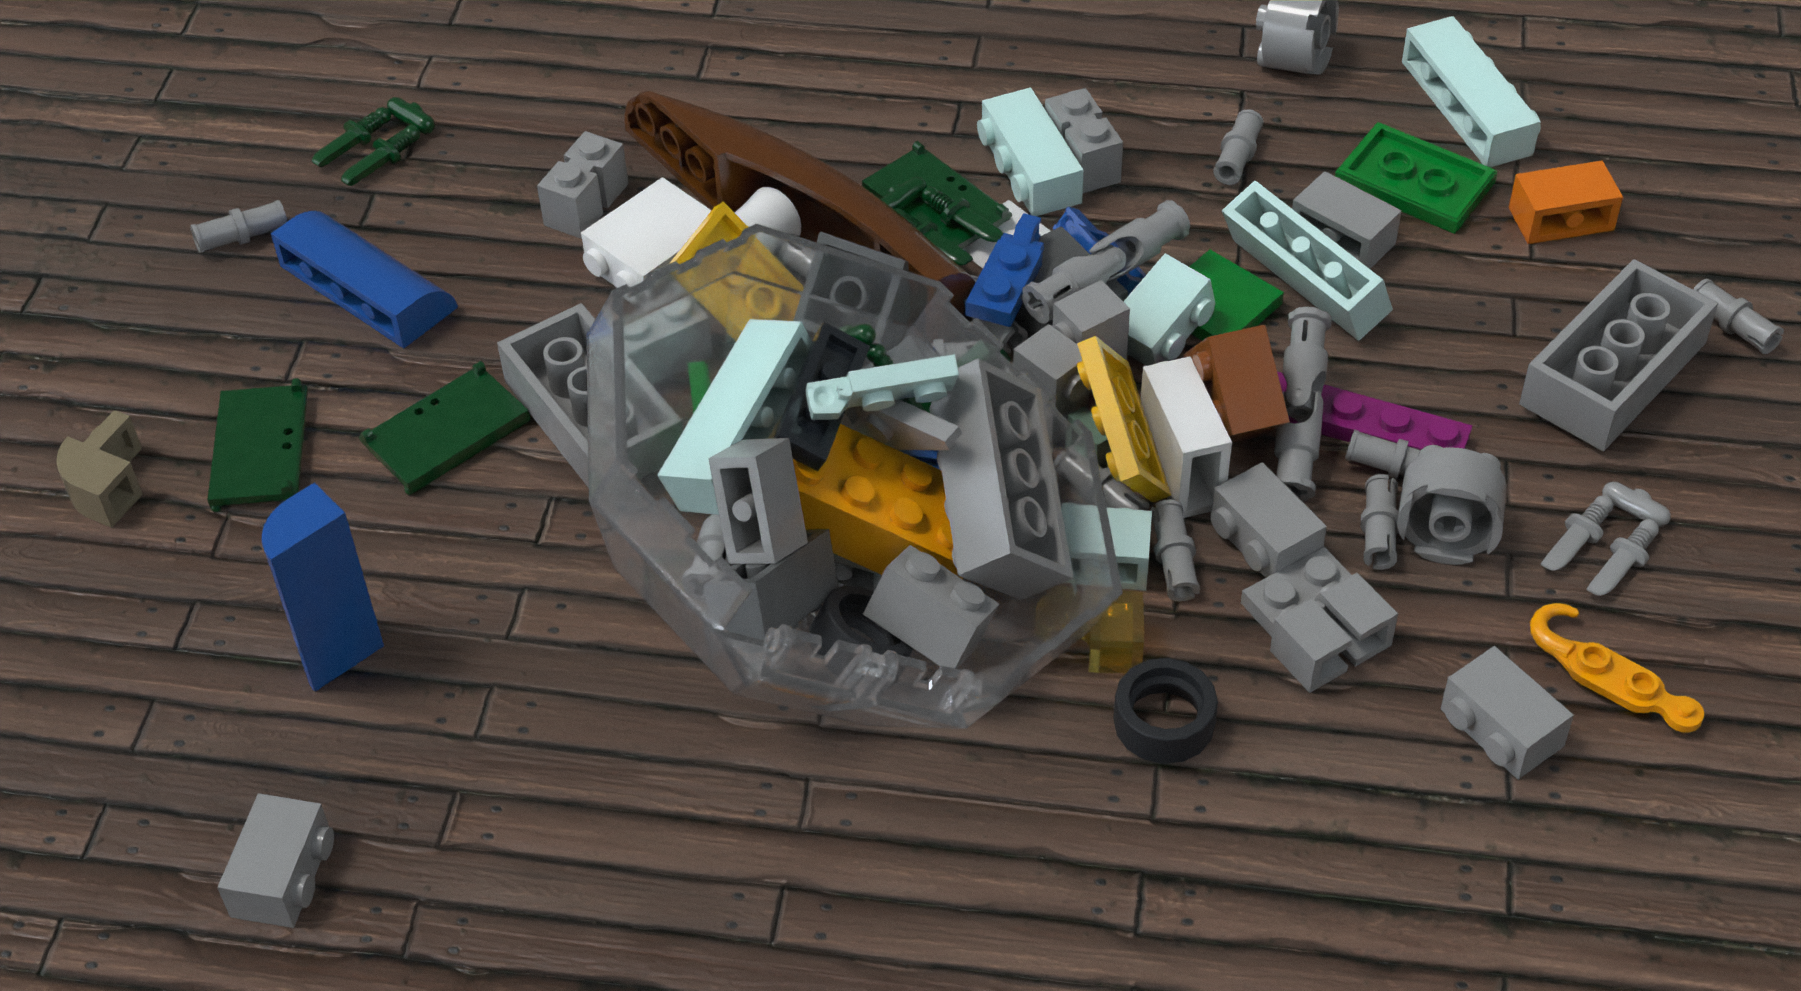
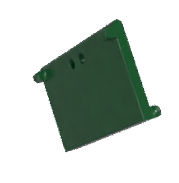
M919 141L913 143L912 151L862 180V186L881 199L887 195L893 185H902L912 177L918 176L926 181L927 187H935L938 191H941L955 201L959 198L966 199L971 205L970 210L996 227H999L1012 217V213L1006 206L999 204L925 149V146ZM922 196L902 209L921 223L931 220L938 226V233L962 249L980 239V237L957 222L951 226L941 222V213L931 207L930 204L925 203Z
M482 361L472 366L473 369L372 430L368 428L360 433L359 439L361 443L404 485L406 494H413L530 421L529 410L486 371Z
M293 379L290 386L220 391L207 498L211 511L219 512L221 505L287 500L299 492L308 386L302 385L300 379Z

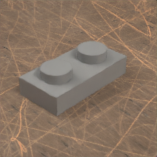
M1323 547L1242 590L1241 604L1272 637L1274 619L1282 610L1293 604L1300 605L1311 598L1315 600L1317 594L1327 584L1334 581L1341 582L1350 577L1351 574Z

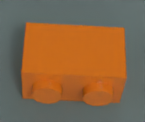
M1602 160L1516 174L1508 208L1527 244L1614 231L1623 195Z

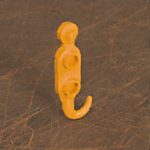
M1552 603L1544 605L1535 611L1530 620V633L1535 643L1545 652L1554 656L1579 684L1631 712L1659 713L1663 716L1668 726L1676 731L1690 733L1696 731L1701 726L1704 718V709L1701 704L1687 696L1669 694L1660 677L1652 671L1599 643L1568 640L1548 628V621L1552 617L1563 615L1571 618L1578 617L1579 610L1567 604Z

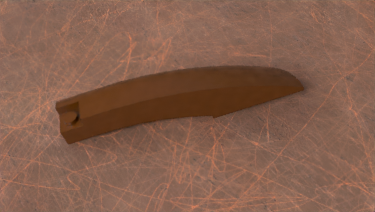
M651 91L641 92L628 101L625 109V131L710 210L724 201L735 213L758 189L762 187L775 188L786 195L795 206L801 221V234L799 237L815 248L819 233L824 232L909 261L910 311L905 325L920 339L935 342V338H945V342H948L963 334V312L965 309L963 300L968 298L976 282L917 228L872 192L805 151L723 114Z

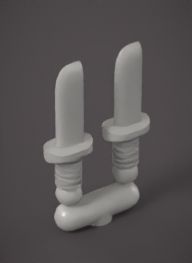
M1609 482L1603 487L1602 495L1595 498L1594 502L1590 504L1582 515L1573 513L1565 521V526L1568 529L1567 532L1547 554L1541 566L1553 571L1559 570L1571 561L1586 541L1597 543L1603 536V530L1600 525L1612 511L1614 505L1643 521L1628 539L1619 537L1614 540L1610 546V550L1613 553L1612 557L1586 589L1595 595H1605L1616 587L1632 566L1641 568L1647 563L1649 555L1645 549L1653 541L1654 537L1657 536L1659 527H1664L1669 523L1671 514L1665 506L1652 500L1645 490H1633L1619 482Z

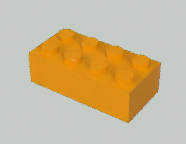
M842 424L839 426L828 458L818 472L793 459L805 529H829L834 554L882 575L885 568L909 545H912L919 551L933 556L940 565L958 576L952 559L954 547L950 521L944 508L946 496L942 471Z

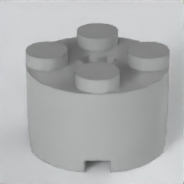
M1270 0L1268 5L1261 4L1256 17V29L1263 31L1262 42L1257 53L1258 66L1321 75L1328 65L1333 50L1332 47H1326L1330 33L1336 34L1338 0Z
M1429 445L1420 450L1418 457L1408 466L1404 475L1397 520L1400 536L1403 540L1406 536L1415 545V553L1422 558L1436 563L1460 565L1473 562V555L1485 550L1489 554L1498 546L1503 532L1507 493L1506 479L1501 471V463L1498 458L1488 453L1480 454L1468 449L1443 448L1438 445Z

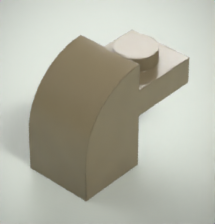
M114 410L91 432L84 442L67 436L61 444L56 458L58 471L75 509L83 516L110 528H113L143 495L130 462L142 449V446L129 415Z

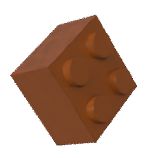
M1265 325L1207 337L1183 354L1184 358L1191 357L1232 443L1261 437L1290 422Z

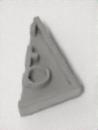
M899 399L894 400L895 404L893 406L878 411H864L862 406L847 408L841 421L843 425L896 450H951L955 445L954 442L962 434L959 426Z

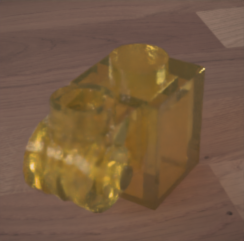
M1058 588L1051 591L1048 598L1039 604L1037 611V637L1041 644L1048 649L1063 650L1072 644L1074 637L1084 640L1089 647V672L1127 673L1130 668L1142 663L1144 648L1143 592L1119 589L1108 591L1091 590L1090 596H1079L1072 589Z

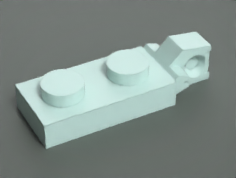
M955 354L849 371L847 377L807 383L805 389L810 416L812 420L838 419L843 411L850 407L862 406L864 411H878L893 406L895 404L894 400L915 397L916 402L920 403L936 401L947 396V391H952L959 372Z

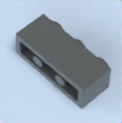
M829 529L806 530L808 543L775 564H733L706 583L718 647L740 646L741 651L744 653L765 651L774 645L773 641L782 634L797 628L798 622L809 613L821 609V604L827 599L830 592L839 588Z

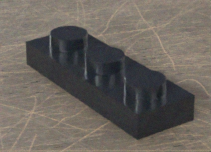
M823 322L815 333L774 435V438H789L793 459L817 472L828 458L845 410L838 419L812 420L806 398V385L810 382L847 377L849 371L861 370L870 347L826 322Z

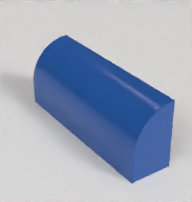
M307 211L301 213L271 233L280 267L403 349L458 308V304L452 295L323 212Z
M313 483L281 503L270 514L263 527L262 546L308 682L314 692H316L384 647V643L346 514L316 483Z

